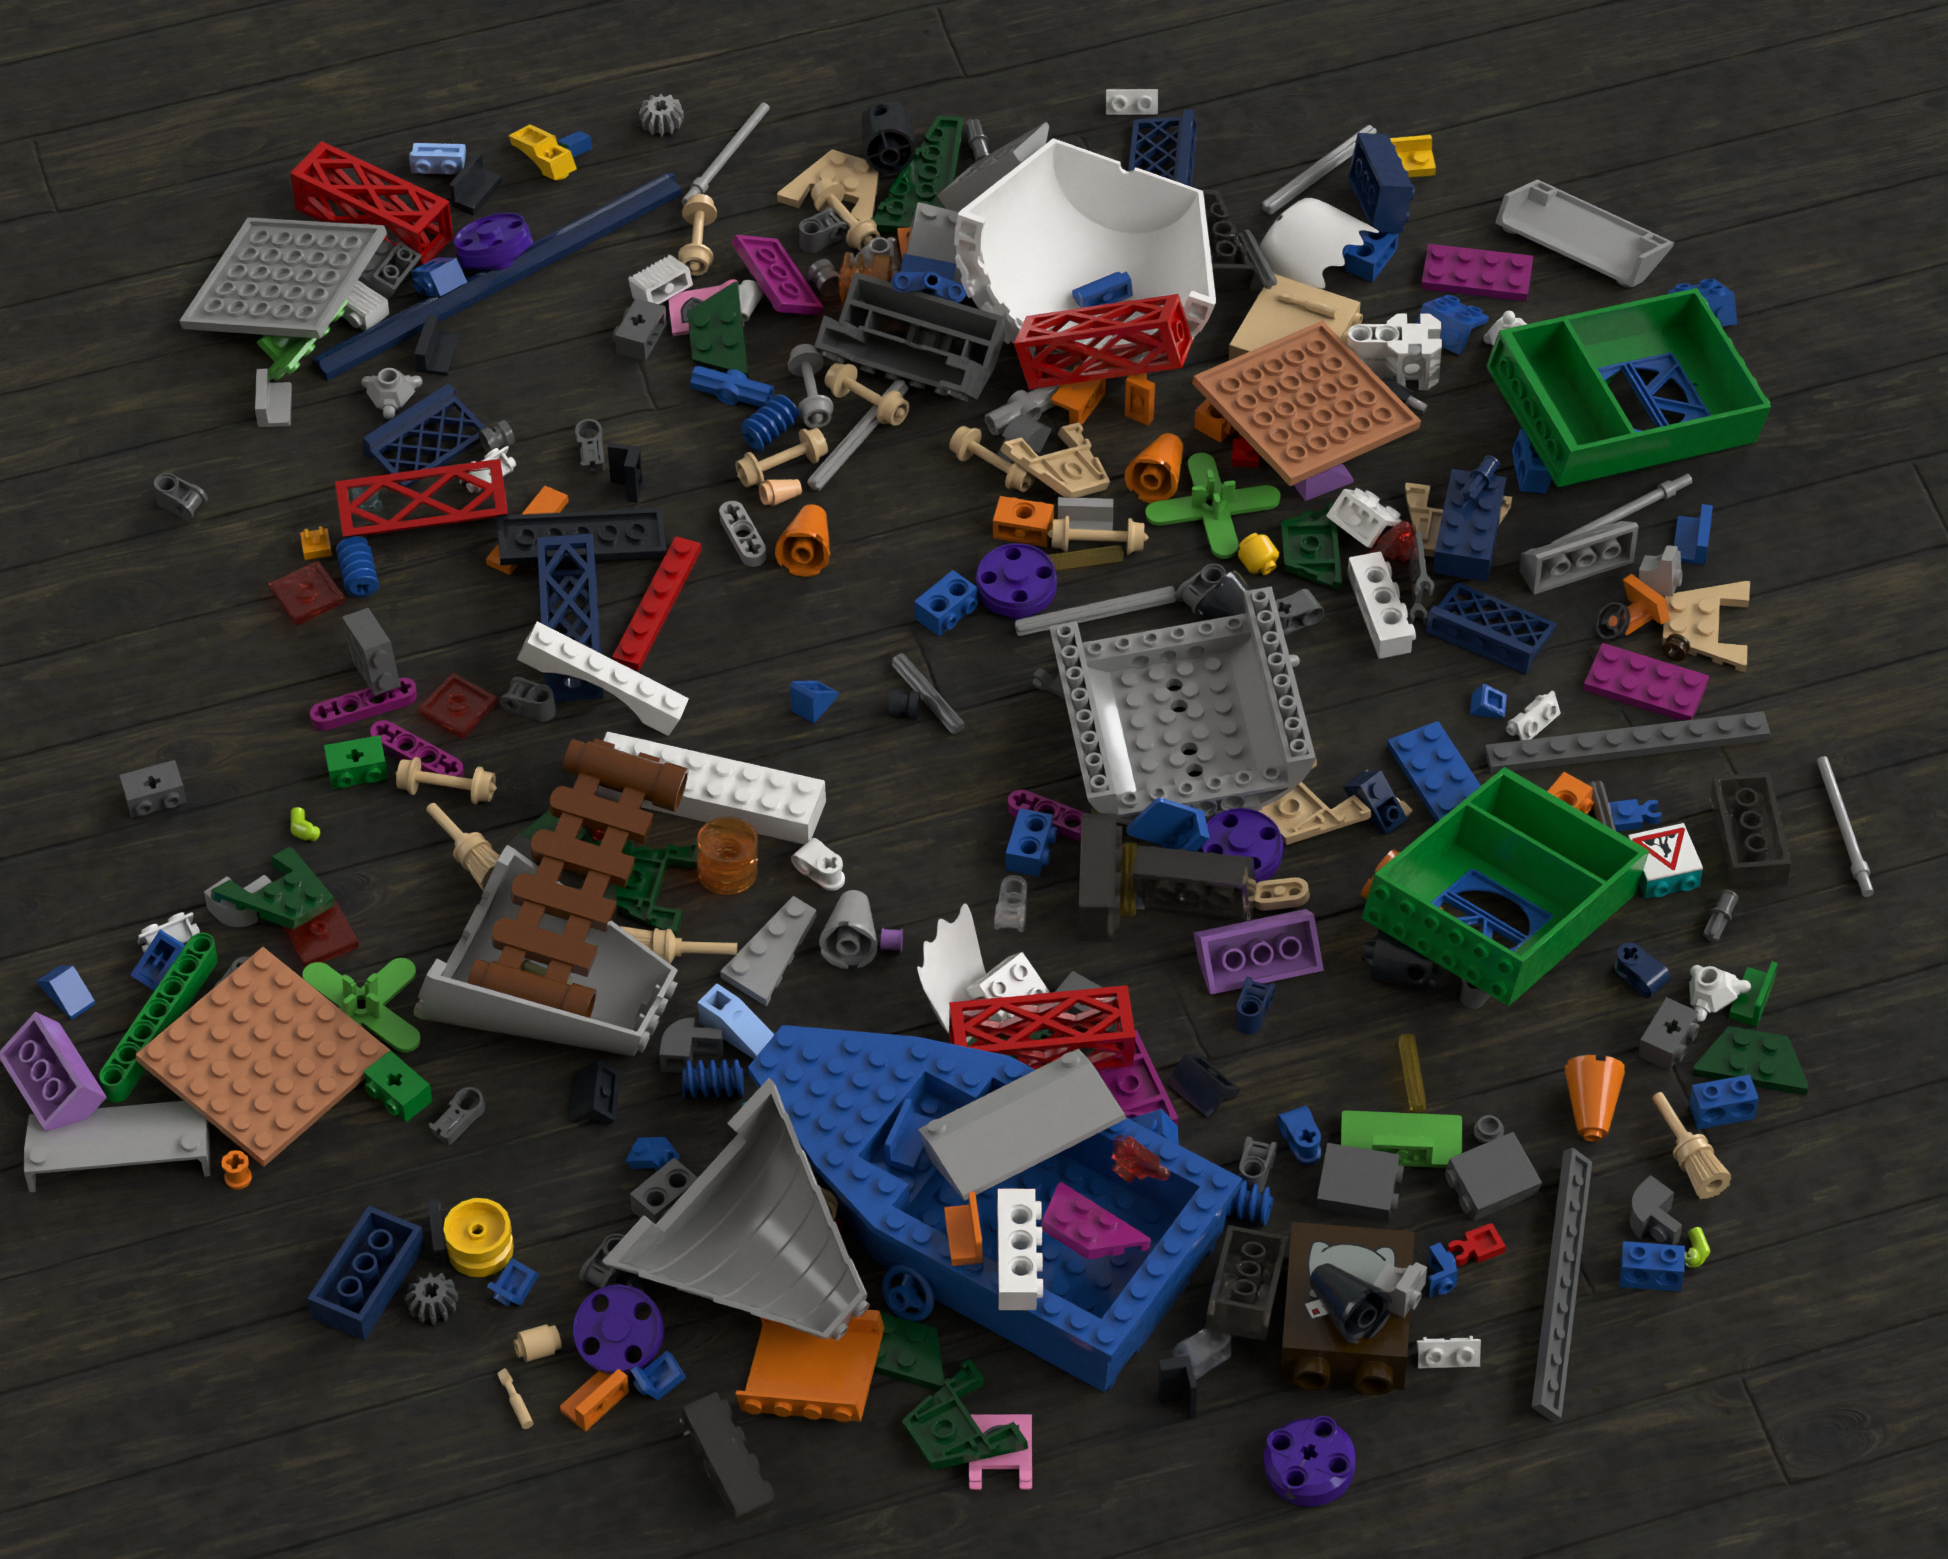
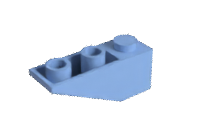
M719 984L713 986L698 1001L699 1023L705 1027L723 1029V1039L753 1059L757 1057L774 1036L767 1026L737 996Z

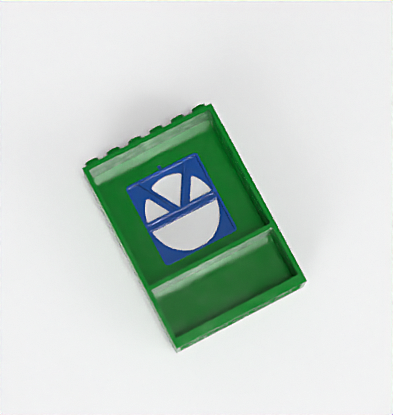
M1698 288L1499 330L1486 365L1557 487L1755 443L1771 409L1768 398L1762 393L1756 379L1746 367L1744 359L1739 356L1732 340L1726 335L1719 319L1715 317L1707 300L1703 298ZM1636 369L1651 370L1659 374L1645 386ZM1622 371L1656 428L1645 431L1634 429L1605 381L1612 375ZM1668 379H1672L1683 390L1688 403L1652 395ZM1661 410L1681 413L1685 417L1680 423L1669 425Z
M1503 767L1374 874L1362 919L1507 1006H1510L1636 894L1649 850ZM1472 890L1488 891L1510 899L1524 911L1530 925L1528 936L1458 896L1457 893ZM1443 902H1446L1468 916L1455 918L1440 909ZM1481 923V932L1469 925ZM1492 932H1497L1517 944V946L1510 949L1492 940Z

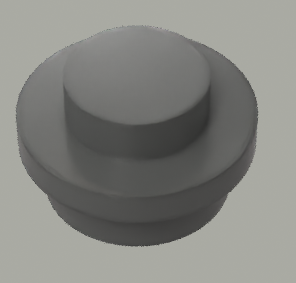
M1486 1115L1475 1123L1474 1135L1478 1141L1485 1144L1504 1135V1127L1497 1117Z

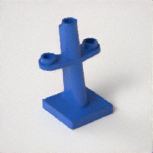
M904 254L900 272L895 273L891 279L893 289L900 293L920 291L956 303L961 302L966 295L963 285L954 281L956 263Z

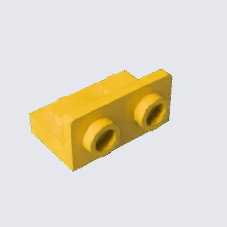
M1431 135L1390 138L1392 144L1395 145L1398 157L1402 160L1405 171L1408 172L1409 178L1433 176L1436 174Z

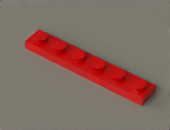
M675 536L615 650L612 660L632 670H640L701 552V543Z

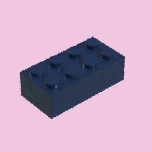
M1358 133L1348 181L1370 226L1379 232L1403 233L1404 224L1409 221L1408 207L1410 200L1414 199L1415 187L1411 184L1408 172L1405 171L1402 160L1398 157L1395 145L1392 144L1388 134Z
M1452 469L1434 552L1433 573L1488 582L1507 477L1492 475L1488 487L1483 488L1475 500L1466 501L1461 494V490L1470 479L1471 472Z
M368 1205L307 1298L311 1318L365 1341L424 1250L425 1244L422 1227Z

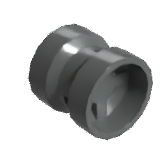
M818 260L809 268L808 276L816 284L817 289L823 296L834 295L842 288L843 279L835 271L834 266L829 260Z
M505 420L495 423L492 429L486 427L478 432L480 442L487 454L495 448L510 447L515 444L513 432Z

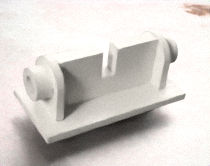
M1158 89L1106 90V115L1158 114Z
M508 446L501 450L498 448L493 449L486 454L483 460L500 459L503 477L511 473L516 466L515 460L512 457L507 458L506 456L509 449ZM490 470L468 473L491 483ZM460 479L459 483L463 484L465 481ZM466 483V487L471 493L474 491L478 493L482 490V488Z
M1551 691L1548 695H1538L1524 709L1526 714L1520 712L1514 719L1508 721L1506 730L1512 736L1515 734L1519 735L1520 740H1530L1561 714L1555 692Z
M184 912L178 913L170 917L166 924L159 927L157 924H152L141 931L142 934L138 936V945L146 944L142 946V950L145 953L160 929L181 943H187L193 935L200 933L196 923L190 924L193 921V912L187 915Z
M1469 1336V1338H1450V1340H1444V1338L1427 1339L1423 1337V1340H1417L1418 1368L1480 1367L1481 1340L1473 1339V1336Z

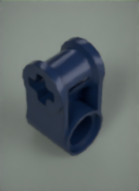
M1628 942L1619 946L1617 960L1614 964V972L1618 978L1634 988L1639 995L1644 998H1650L1670 980V973L1666 966L1646 953L1639 945Z
M1246 977L1236 1007L1235 1025L1240 1032L1254 1034L1260 1030L1267 1011L1272 1005L1276 984L1266 985L1253 981L1251 977Z

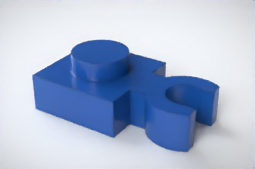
M1637 799L1609 802L1616 831L1641 829L1643 821L1649 824L1661 822V812H1650L1658 809L1657 800H1649L1644 805H1638Z

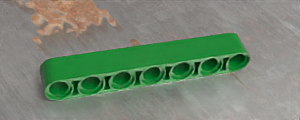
M197 933L189 939L101 1069L99 1079L107 1101L118 1103L124 1101L129 1096L146 1070L136 1061V1054L184 1014L216 966L218 956L214 939L210 934Z

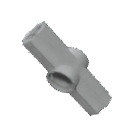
M1060 385L1036 388L1028 393L1024 390L1015 392L1009 398L1007 404L985 415V423L988 430L993 436L1000 435L1011 421L1019 415H1025L1037 421L1042 412L1055 406L1051 402V398Z

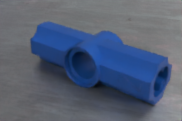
M695 366L690 381L691 389L716 395L722 403L727 405H736L739 401L764 407L768 401L772 400L774 394V386L749 380L744 373L735 369H730L723 373Z

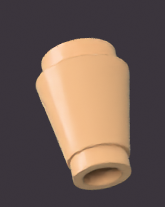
M798 479L766 480L765 483L759 486V495L762 503L771 507L802 493L801 484Z

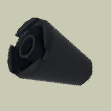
M1233 570L1220 580L1223 584L1217 589L1212 588L1199 607L1200 613L1209 620L1245 614L1244 591L1251 589L1243 577Z
M1330 1263L1319 1265L1313 1270L1310 1286L1337 1330L1346 1341L1354 1344L1360 1343L1357 1339L1364 1336L1370 1339L1383 1328L1391 1313L1387 1308L1388 1302L1392 1304V1299L1387 1292Z

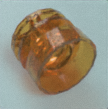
M845 253L839 274V293L842 308L844 307L855 272L891 283V255L874 254L870 266H866L864 254L859 253L857 263L854 265L853 253Z
M719 817L707 822L699 830L697 836V874L699 881L705 888L715 893L727 895L744 891L754 883L758 872V838L755 829L748 822L735 817Z

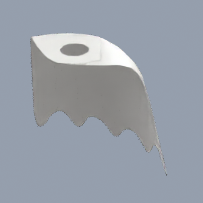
M1304 198L1285 210L1275 220L1262 240L1260 248L1274 274L1322 289L1325 288L1322 275L1323 270L1328 266H1343L1345 264L1342 255L1343 248L1346 245L1361 246L1364 244L1359 231L1365 230L1379 233V231L1325 202L1314 198Z
M967 904L962 905L960 914L954 923H948L943 919L938 920L936 939L931 943L924 942V964L922 968L917 967L929 1002L939 1022L948 1034L949 1002L984 999L983 996L972 999L966 991L969 986L986 974L972 914ZM994 1014L993 1016H991V1017L988 1019V1020L1000 1021V1019H999V1017L997 1016V1014ZM971 1036L966 1037L967 1043L971 1040Z

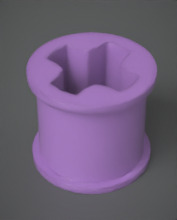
M882 928L881 951L897 950L902 952L903 929L888 930Z

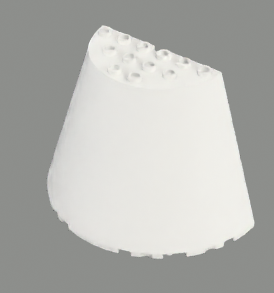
M1053 138L960 210L955 226L954 245H956L957 252L955 261L962 275L960 280L963 288L966 290L968 298L972 297L980 310L1004 317V341L1009 344L1010 341L1012 343L1015 342L1026 316L1080 308L1072 295V290L1115 272L1124 273L1127 271L1132 282L1133 296L1119 302L1179 294L1189 329L1194 339L1207 323L1216 303L1203 191L1136 167L1133 171H1125L1121 168V162ZM1136 311L1124 323L1146 314ZM1069 321L1058 332L1076 326L1078 323ZM1158 329L1145 330L1141 332L1152 335ZM1106 336L1093 348H1100L1113 336ZM1093 338L1075 341L1086 345ZM1121 339L1115 345L1128 344L1132 342ZM1029 347L1033 358L1037 355L1036 347ZM1055 348L1049 355L1065 353V351ZM1150 351L1144 352L1140 355H1137L1127 360L1138 363L1148 353H1150ZM1079 361L1062 369L1072 372L1077 365L1084 361Z

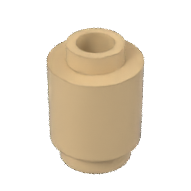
M545 1324L518 1332V1339L514 1340L516 1354L518 1358L523 1357L525 1362L553 1355L555 1350H559L562 1347L555 1325L548 1327Z

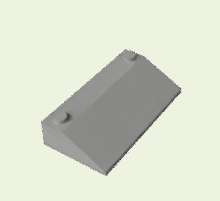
M1538 179L1505 194L1495 222L1502 226L1504 231L1522 235L1616 279L1617 283L1624 287H1634L1642 283L1674 244V242Z
M1077 1049L939 1119L932 1120L924 1127L918 1129L928 1159L965 1201L969 1199V1192H975V1195L1125 1120L1126 1116L1093 1064Z
M185 1101L97 1108L88 1119L50 1131L43 1129L35 1114L29 1115L24 1146V1174L29 1192H36V1174L194 1159H198L202 1163L204 1176H211L210 1122Z

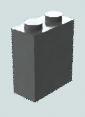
M365 608L343 616L342 619L352 662L374 696L400 687L391 641L370 609Z
M1514 1132L1450 1158L1445 1169V1177L1451 1188L1455 1187L1460 1196L1459 1203L1462 1210L1466 1214L1469 1213L1473 1222L1537 1195L1542 1184Z
M1327 1143L1317 1197V1210L1389 1221L1391 1211H1397L1399 1194L1394 1193L1395 1184H1401L1404 1166L1399 1165V1154Z

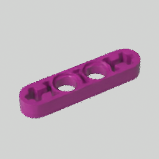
M399 678L400 687L375 695L384 698V701L379 704L370 702V699L375 697L370 688L317 703L310 710L312 726L321 731L330 730L408 706L417 698L416 685L409 678ZM401 690H405L407 693L403 694ZM389 693H392L391 699H389ZM349 704L357 706V709L353 712H345L343 710Z
M381 720L374 723L370 728L371 737L381 734L383 751L398 760H413L414 757L422 759L424 756L431 755L436 758L435 761L431 763H423L421 761V771L464 778L463 764L459 759L392 722ZM404 743H410L413 745V748L408 751H402L399 749V746Z
M1027 790L1013 791L1008 797V810L1015 818H1017L1019 808L1036 812L1051 810L1054 812L1053 827H1057V834L1094 848H1103L1111 841V825L1103 819ZM1068 820H1077L1080 822V825L1076 828H1070L1065 823Z

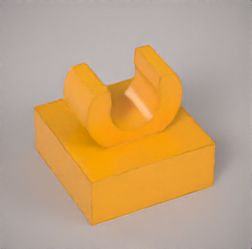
M320 526L319 530L309 531L304 529L300 533L305 560L332 556L327 528L324 529Z

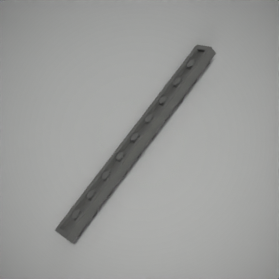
M1762 711L1488 744L1485 746V754L1490 774H1495L1503 767L1511 771L1767 741L1770 739V730L1765 713Z
M1573 1147L1563 1151L1532 1408L1552 1422L1562 1418L1592 1161Z

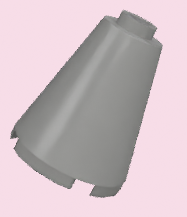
M850 890L841 895L820 935L819 945L821 954L832 965L848 969V965H858L857 968L864 967L873 960L877 953L878 943L869 900L860 891Z

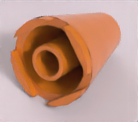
M1170 433L1162 434L1128 464L1125 470V482L1131 492L1134 490L1139 495L1138 498L1148 503L1168 500L1177 491L1183 454V443L1180 438Z
M813 504L804 506L776 543L775 556L777 562L781 567L782 564L787 567L789 573L802 577L815 576L824 567L826 568L829 563L830 545L827 515L820 506Z
M1584 1055L1569 1059L1567 1066L1565 1065V1075L1577 1132L1586 1141L1598 1142L1608 1135L1625 1075V1065L1620 1060L1606 1056L1605 1061L1596 1060V1055Z

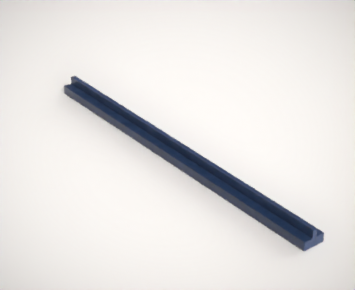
M665 173L533 242L532 246L527 248L525 253L515 260L510 267L503 270H480L466 277L467 283L442 296H430L312 358L313 366L329 381L422 332L427 315L438 316V320L441 322L676 199L682 193L681 187L675 182V175L673 173Z

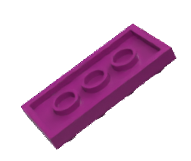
M735 235L731 242L777 312L820 315L824 308L778 239Z
M1428 244L1421 289L1527 301L1533 256Z
M1602 643L1584 682L1583 690L1674 719L1687 721L1693 720L1708 685L1709 675Z

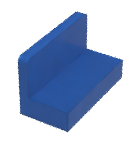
M1127 271L1124 273L1115 272L1072 290V295L1080 308L1117 303L1133 296L1131 278Z
M1702 504L1700 518L1678 516L1674 546H1678V551H1681V562L1705 565L1713 505Z
M906 1098L888 1135L884 1148L887 1166L914 1174L925 1152L918 1129L935 1119L913 1113V1100Z

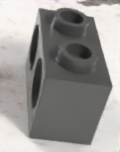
M673 1158L630 1193L632 1211L640 1218L644 1215L656 1224L698 1177Z

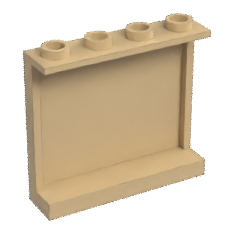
M1274 274L1277 284L1272 286L1271 289L1263 287L1229 344V360L1322 320L1347 345L1348 330L1362 322L1363 315L1360 314V302ZM1285 293L1300 299L1317 301L1338 308V313L1334 319L1306 310L1303 306L1294 303L1290 304L1279 299V295Z

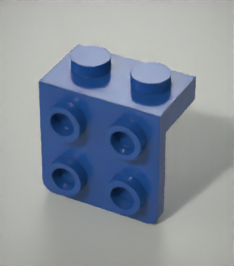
M1704 279L1700 281V284L1696 285L1678 284L1675 286V289L1668 290V294L1698 288L1703 298L1707 300L1715 317L1719 319L1721 327L1737 324L1735 293L1716 281V279Z
M1445 295L1424 303L1420 314H1431L1441 322L1440 339H1442V347L1458 355L1464 352L1471 329L1487 323L1489 318L1483 314V310L1480 308L1459 303L1460 300L1457 297ZM1420 314L1416 324H1420Z
M1156 798L1126 828L1127 834L1162 845L1166 867L1177 871L1210 839L1204 811L1164 798Z

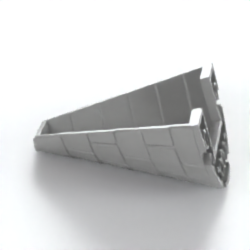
M768 1078L727 1123L738 1133L737 1136L656 1224L643 1215L602 1262L608 1267L637 1274L639 1277L676 1287L677 1290L751 1312L752 1315L789 1325L790 1328L823 1339L833 1338L838 1341L848 1331L849 1327L847 1324L854 1316L859 1318L863 1315L870 1304L866 1301V1290L852 1259L848 1256L837 1224L833 1222L821 1188L817 1185L806 1154L800 1146L790 1117L785 1111L775 1083Z

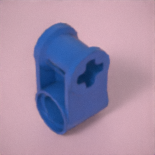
M1305 1105L1277 1115V1122L1282 1136L1287 1140L1296 1160L1306 1165L1316 1163L1321 1157L1319 1145L1321 1134L1308 1106Z

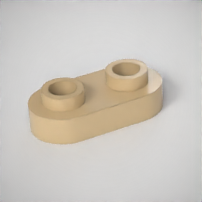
M1297 877L1261 881L1251 889L1252 903L1259 910L1299 907L1305 904L1310 897L1307 882Z

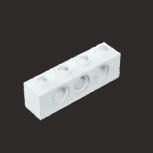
M1381 551L1349 557L1348 578L1379 659L1410 653L1412 641L1416 639L1413 624H1408L1406 605L1405 603H1400L1398 584L1397 582H1392L1390 563L1384 561Z
M998 1189L999 1310H1036L1037 1298H1043V1279H1037V1272H1042L1043 1257L1042 1253H1036V1246H1042V1227H1036V1220H1041L1042 1208L1041 1201H1035V1189Z

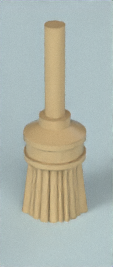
M435 803L429 804L426 809L427 812L455 840L454 858L457 862L461 863L465 870L472 874L484 892L500 855L492 850V845L485 840L482 834L478 832L463 833Z
M620 926L669 964L672 963L675 956H681L682 953L737 955V943L682 942V938H676L671 929L659 930V928H655L654 931Z
M1662 1092L1656 1093L1652 1099L1677 1137V1146L1673 1151V1157L1679 1162L1680 1168L1687 1172L1694 1190L1700 1199L1719 1195L1726 1187L1730 1186L1731 1174L1716 1158L1714 1149L1708 1144L1707 1138L1702 1134L1693 1135L1691 1132H1687Z

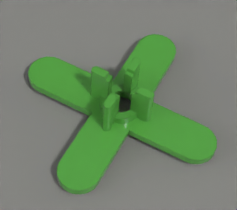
M1196 453L1188 460V470L1193 484L1192 496L1153 502L1146 508V519L1151 524L1157 526L1203 520L1212 553L1218 558L1228 559L1237 554L1239 547L1230 515L1273 509L1280 503V492L1277 488L1270 485L1235 490V481H1226L1224 484H1221L1214 458L1207 453ZM1213 499L1212 506L1206 504V500Z
M406 958L392 960L377 974L373 973L362 988L357 987L354 980L348 975L342 976L324 963H311L304 969L303 979L361 1027L363 1026L395 1050L407 1053L414 1051L419 1046V1031L385 1007L391 999L415 978L416 968L412 961ZM357 1000H366V1008L357 1009Z

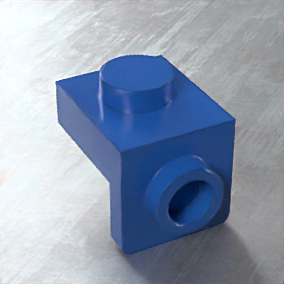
M665 1137L638 1138L632 1146L626 1163L631 1169L654 1168L658 1171L673 1158L679 1160L680 1156Z
M1441 1243L1430 1246L1428 1265L1434 1275L1428 1277L1426 1292L1429 1297H1433L1438 1294H1447L1456 1287L1458 1269L1456 1268V1261L1452 1253L1446 1252Z
M511 1258L497 1283L489 1282L487 1287L495 1291L493 1298L509 1306L512 1301L521 1306L537 1280L539 1273Z
M668 1351L663 1353L644 1370L637 1366L631 1369L636 1378L633 1383L642 1395L648 1394L656 1400L662 1398L686 1378L677 1361Z

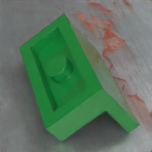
M1772 961L1768 973L1747 967L1742 980H1746L1751 984V990L1748 993L1737 995V999L1733 1002L1729 1013L1730 1019L1755 1027L1758 1026L1775 982L1778 963Z

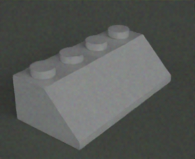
M1620 521L1604 525L1589 532L1579 533L1564 540L1555 541L1549 545L1530 549L1521 553L1519 571L1535 595L1633 563L1639 526L1636 522Z

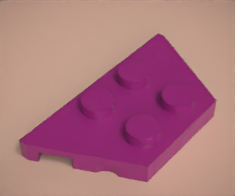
M1136 1030L1133 1066L1097 1070V1072L1121 1107L1126 1118L1131 1119L1162 1109L1178 1126L1179 1118Z
M1062 1182L1057 1185L1042 1219L1041 1227L1043 1232L1087 1260L1101 1258L1104 1255L1124 1254V1249L1127 1247L1138 1246L1141 1251H1146L1150 1248L1151 1238Z

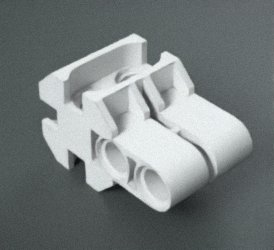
M1396 314L1387 321V324H1357L1348 330L1347 346L1380 379L1386 376L1405 386V380H1418L1419 390H1429L1439 382L1442 339H1440L1441 322L1431 314H1420V324H1407V314Z

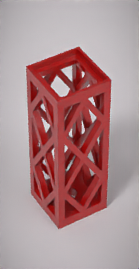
M323 141L290 173L296 210L320 222L384 225L402 241L401 243L422 255L415 267L433 260L453 239L448 200ZM353 168L363 185H357L341 169ZM379 179H382L392 185H384ZM408 194L418 211H412L396 195ZM378 196H385L392 204L380 199ZM327 200L333 201L348 216L336 217ZM353 208L364 212L366 215H359ZM430 222H438L439 226ZM423 230L436 235L431 243ZM386 235L384 239L390 242Z
M1179 294L1029 315L1025 317L1015 339L1014 346L1028 388L1036 389L1182 368L1193 338ZM1136 311L1146 314L1124 323ZM1069 321L1078 323L1076 326L1058 332ZM1158 329L1152 335L1141 332L1145 330ZM1106 336H1113L1100 348H1093ZM1093 338L1086 345L1075 341ZM1121 339L1132 342L1128 344L1115 345ZM1035 346L1037 355L1032 358L1029 347ZM1055 348L1065 351V353L1049 355ZM1150 351V353H1148L1138 363L1127 360L1137 355H1140L1144 352ZM1079 361H1084L1072 372L1062 369Z
M500 459L335 481L343 538L508 515ZM490 470L491 483L468 473ZM441 477L422 494L397 484V482ZM454 477L485 490L461 511L429 497ZM371 486L350 503L348 489ZM383 487L413 499L410 504L389 521L358 508ZM493 494L494 509L472 511ZM422 503L448 514L401 521ZM351 513L378 525L353 528Z
M1128 985L949 1002L950 1044L967 1047L966 1037L971 1036L978 1040L968 1046L969 1048L1017 1056L1016 1060L1035 1070L1045 1066L1040 1065L1042 1063H1051L1061 1058L1064 1054L1083 1047L1096 1049L1086 1056L1096 1070L1132 1067L1134 1064L1136 1036ZM1077 1003L1092 1008L1077 1015L1065 1013L1066 1010ZM1034 1004H1044L1039 1007L1031 1006ZM1000 1010L1015 1015L1001 1022L987 1020ZM1115 1023L1116 1032L1111 1033L1105 1030ZM1050 1029L1055 1031L1051 1036L1042 1040H1034L1028 1037L1037 1030ZM1075 1029H1080L1082 1031H1085V1033L1079 1032ZM999 1036H1002V1037H1004V1038H1007L1008 1040L1005 1041V1040L1000 1039V1038H998V1037H999Z

